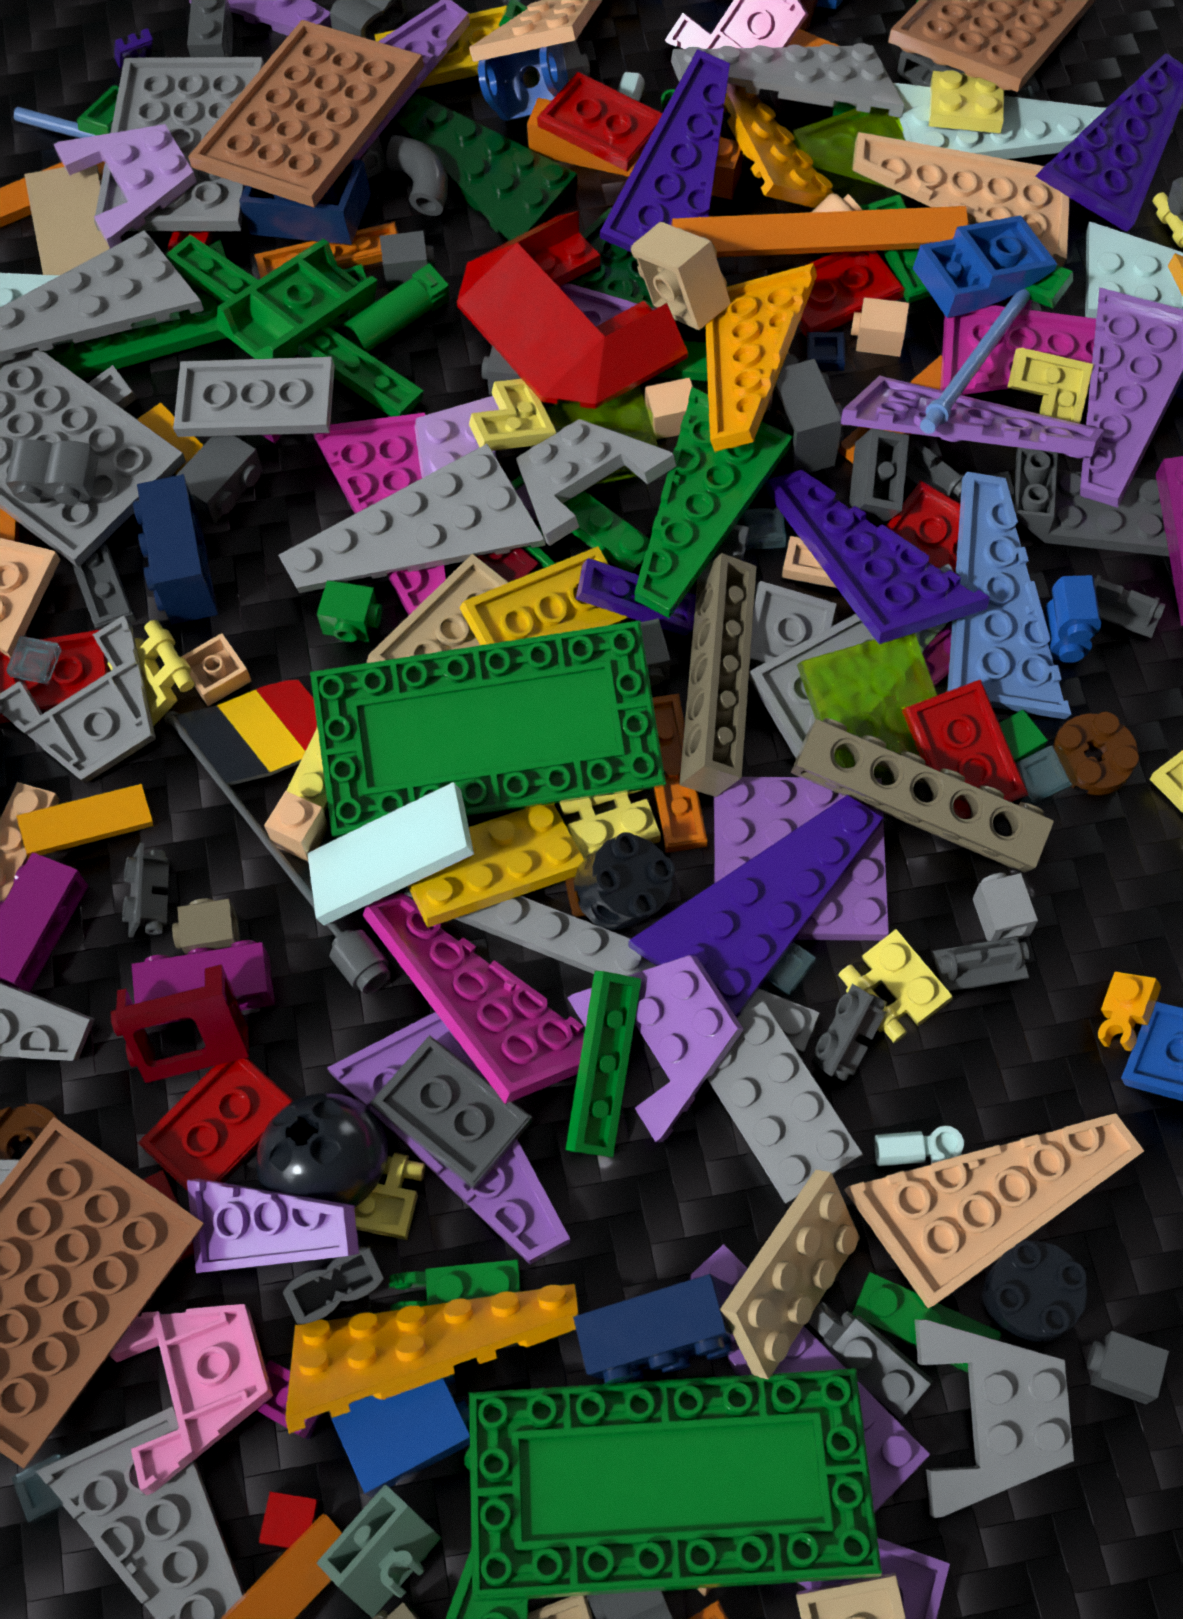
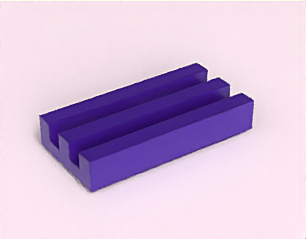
M148 28L141 30V37L138 40L135 33L128 35V44L124 45L122 38L115 40L114 57L119 69H123L127 53L129 58L151 57L153 39ZM141 49L142 53L138 54L137 50Z

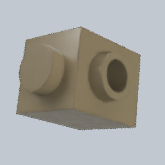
M203 898L192 901L190 905L177 907L179 923L172 924V933L176 948H182L185 955H188L190 950L205 947L213 950L230 948L233 943L240 941L237 913L229 899L214 901L213 899Z

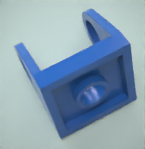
M562 43L480 60L478 62V77L484 99L503 121L529 117L538 98L553 100L569 82ZM529 67L537 68L540 74L539 83L533 88H528L523 80L524 73Z

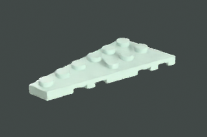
M893 83L904 103L901 118L897 117L906 141L1002 159L1059 153L1106 109L1004 96L1001 133L929 126L930 87Z
M1089 221L1086 231L1085 317L1096 318L1099 287L1183 309V296L1168 268L1173 255L1176 253L1183 256V252Z

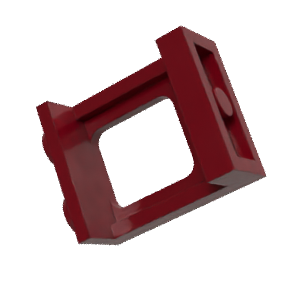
M222 964L205 968L204 987L133 1004L126 988L117 990L116 1010L111 1011L113 1030L116 1036L124 1037L129 1064L132 1068L138 1067L145 1083L249 1057L248 1026ZM181 1018L193 1019L206 1046L200 1050L155 1061V1050L145 1028Z

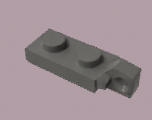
M824 1302L819 1304L812 1312L808 1323L824 1337L820 1343L846 1369L856 1368L858 1382L902 1420L933 1380L860 1315L855 1317L846 1311L840 1317Z

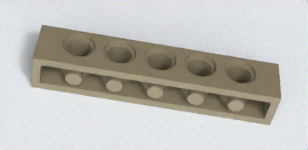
M723 553L709 564L697 579L680 773V786L717 797L742 778L756 580L755 565Z
M824 718L822 722L816 719L810 726L792 768V774L843 796L849 795L864 805L1023 873L1036 868L1054 820L1044 817V811L1039 807L1024 802L1016 805L1003 799L1004 794L995 788L983 785L977 788L965 783V777L955 771L941 769L939 772L925 766L926 761L918 755L909 752H902L899 755L885 749L887 744L878 738L869 735H863L860 738L846 732L847 727L836 720ZM836 750L849 752L854 760L853 767L848 769L840 767L834 759V752ZM882 766L891 772L893 777L891 785L886 786L877 782L874 777L875 767ZM915 783L925 784L930 789L932 795L930 802H921L915 797L913 792ZM954 800H962L968 804L971 812L969 819H961L955 814L953 810ZM995 816L1002 817L1008 822L1010 831L1007 837L999 835L994 830L993 819Z

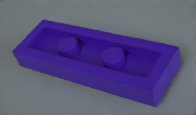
M587 558L582 564L576 600L641 622L659 618L662 629L685 637L693 630L696 595L687 593L672 616L667 618L635 601V589L639 575Z

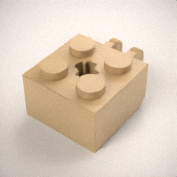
M660 221L631 245L632 255L638 261L639 267L637 268L640 277L642 276L645 280L654 309L668 303L674 320L700 330L731 304L726 289L727 282L721 274L716 258V248L709 239Z

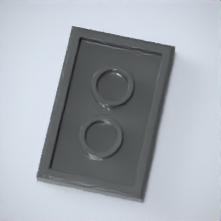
M430 1035L370 1102L375 1110L473 1190L479 1186L533 1121L532 1116L513 1101L505 1104L486 1079Z

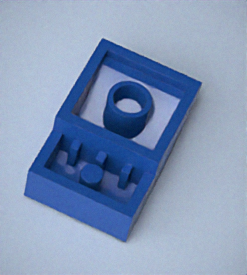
M1020 215L959 226L956 228L953 239L920 245L913 270L945 316L950 318L985 308L1014 295L1056 269L1057 263Z

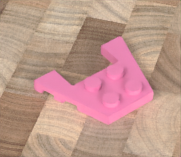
M734 0L712 34L687 14L682 13L665 41L684 49L690 46L702 49L720 48L722 46L754 48L757 45L787 47L807 18L808 13L800 0Z
M245 1304L186 1309V1313L162 1315L158 1311L142 1313L141 1316L135 1319L111 1352L110 1357L119 1362L159 1345L179 1428L176 1431L131 1449L139 1488L146 1496L157 1491L273 1396L251 1313Z

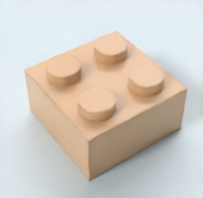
M222 633L181 656L185 658L190 666L191 673L189 675L208 707L252 681L247 668Z

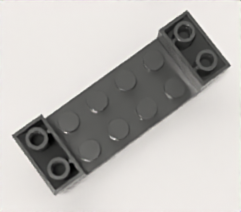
M1018 447L1014 485V510L1018 522L1044 543L1169 556L1157 480L1132 478L1117 508L1080 496L1082 472L1057 470L1058 452Z

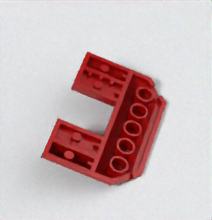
M579 211L559 215L468 262L457 299V307L486 340L495 347L542 402L557 404L558 399L580 402V407L597 409L687 359L688 351L668 303L652 310L645 301H642L595 326L559 288L600 266V254L579 233Z

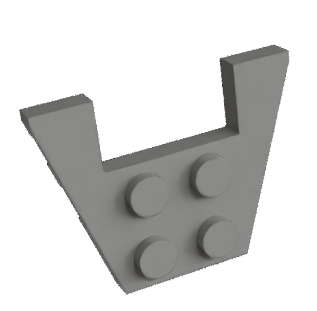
M580 419L516 458L544 538L549 546L579 528L576 516L563 503L624 465L646 484L651 483L676 467L674 454L670 451Z
M124 615L93 634L113 670L44 714L42 713L27 686L21 681L0 693V713L85 783H88L156 739L132 624Z
M915 1319L918 1364L968 1363L976 1461L975 1466L926 1469L929 1515L934 1518L943 1517L1074 1461L1065 1360L932 1321Z

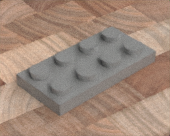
M332 357L181 361L173 429L178 437L330 433L335 369Z
M763 1001L737 1018L744 1030L712 1076H708L707 1079L785 1204H789L796 1199L816 1169L831 1172L834 1175L862 1157L863 1153Z

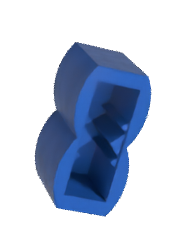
M1092 575L1063 576L1056 581L1052 588L1053 599L1047 603L1044 609L1045 621L1051 639L1048 644L1052 660H1061L1066 663L1076 662L1085 657L1092 648L1091 638L1101 628L1095 582Z

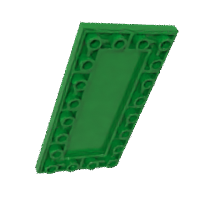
M640 621L310 672L331 833L334 838L346 835L453 782L461 789L466 817L666 786Z
M856 1368L772 1374L769 1380L755 1375L469 1393L472 1599L474 1602L881 1577L882 1570Z

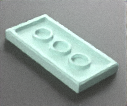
M454 782L308 852L316 919L323 925L329 924L474 855L461 789Z

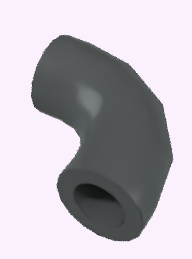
M393 135L387 146L386 161L388 169L392 172L403 173L412 178L413 188L409 197L412 207L426 215H440L446 204L449 178L443 160L426 143L405 136Z

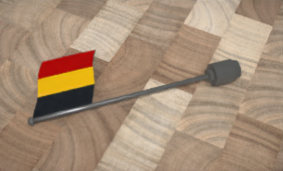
M297 679L266 685L219 705L183 714L168 711L164 715L165 724H171L315 909L312 891L230 787V785L271 776L301 762L317 729L314 698ZM335 921L326 924L336 936L332 942L333 948L329 956L351 986L356 990L360 989L365 995L374 993L383 987L391 977V971L388 969L389 962L366 932L363 930H346L343 932Z

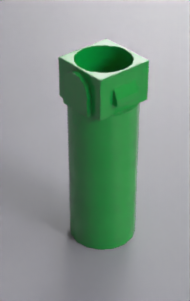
M429 263L413 273L411 279L344 322V332L350 342L369 353L428 312L433 313L448 303L449 285Z

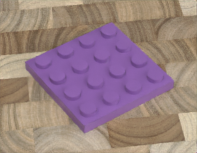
M742 777L717 797H714V883L845 796L801 777ZM875 778L877 782L882 784L881 778ZM864 805L870 810L880 815L881 817H883V812L871 808L867 805ZM883 820L878 830L796 940L881 941L889 935Z

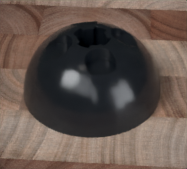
M315 1093L300 1097L284 1106L274 1115L260 1138L256 1156L257 1177L262 1190L354 1205L355 1208L371 1194L384 1173L389 1152L386 1131L381 1121L368 1107L351 1097L336 1093Z

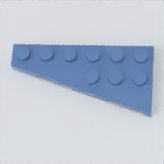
M967 472L962 478L956 574L961 577V585L973 593L980 590L988 595L990 599L988 609L952 620L948 691L981 679L992 708L1016 712L1023 709L1028 714L1066 719L1071 715L1068 700L1064 701L1059 685V682L1062 680L1058 665H1054L1048 645V642L1051 640L1035 582L1030 580L1026 563L1029 560L1026 549L1021 547L1015 525L1018 523L1006 478Z

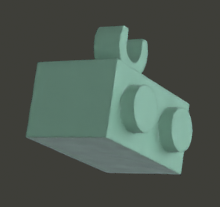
M385 1484L317 1561V1564L346 1595L374 1618L393 1595L402 1597L406 1593L401 1585L413 1571L419 1576L424 1572L421 1562L427 1557L441 1537Z

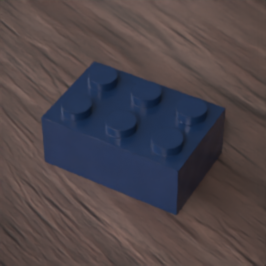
M352 159L315 208L247 185L243 190L239 203L250 235L309 241L325 239L329 243L352 245L370 199L371 191L364 161Z
M184 474L137 484L139 500L133 501V508L138 524L143 526L144 533L138 534L142 554L144 558L148 557L149 567H144V574L149 591L154 593L158 611H166L171 625L218 615L201 518Z
M708 1274L574 1316L573 1319L587 1375L604 1379L605 1384L642 1382L646 1380L644 1372L662 1369L663 1373H671L690 1367L689 1359L696 1356L707 1355L708 1360L735 1353L734 1345L737 1342L720 1310L733 1291L731 1285Z

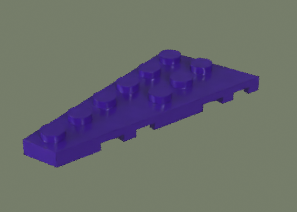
M699 49L696 50L600 230L601 239L631 252V245L660 221L671 225L672 218L709 217L729 77V62Z
M798 470L767 480L766 493L878 644L988 609L990 599L988 595L980 590L973 593L961 585L960 576L951 570L944 573L928 562L929 555L883 524L876 527L867 521L864 511L856 506L850 509L836 500V492L805 471Z
M846 795L630 939L628 947L655 966L688 955L697 956L735 1017L738 1018L882 824L883 817L849 795Z

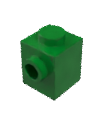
M327 580L317 612L322 633L335 636L346 642H354L356 640L369 642L372 629L379 627L382 617V605L377 604L374 588Z

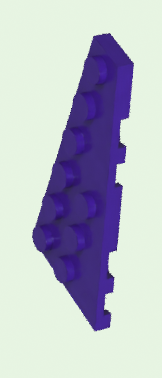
M1165 53L1070 144L1063 148L1053 160L1047 163L1035 177L1127 232L1136 222L1182 105L1183 64Z

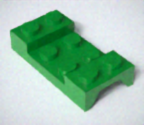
M321 239L219 305L217 308V329L255 359L292 358L298 354V347L301 341L342 313L351 318L373 303L377 279L370 276L361 282L355 280L337 265L329 242Z

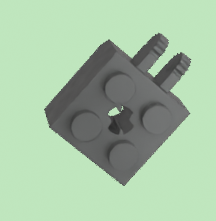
M788 353L772 392L768 424L793 436L792 446L783 457L790 473L798 470L810 473L835 466L837 450L841 448L840 431L841 426H844L841 424L843 408L840 403H834L828 375L825 372H820L815 359L798 363L799 359H796L793 354L789 355Z

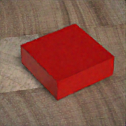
M270 1492L259 1543L290 1548L316 1521L319 1500Z

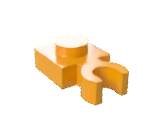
M1114 972L1101 1008L1105 1017L1110 1019L1103 1022L1098 1031V1038L1105 1047L1110 1046L1113 1036L1118 1033H1123L1120 1043L1126 1051H1131L1135 1047L1137 1036L1133 1030L1136 1023L1148 1025L1161 990V985L1156 978Z

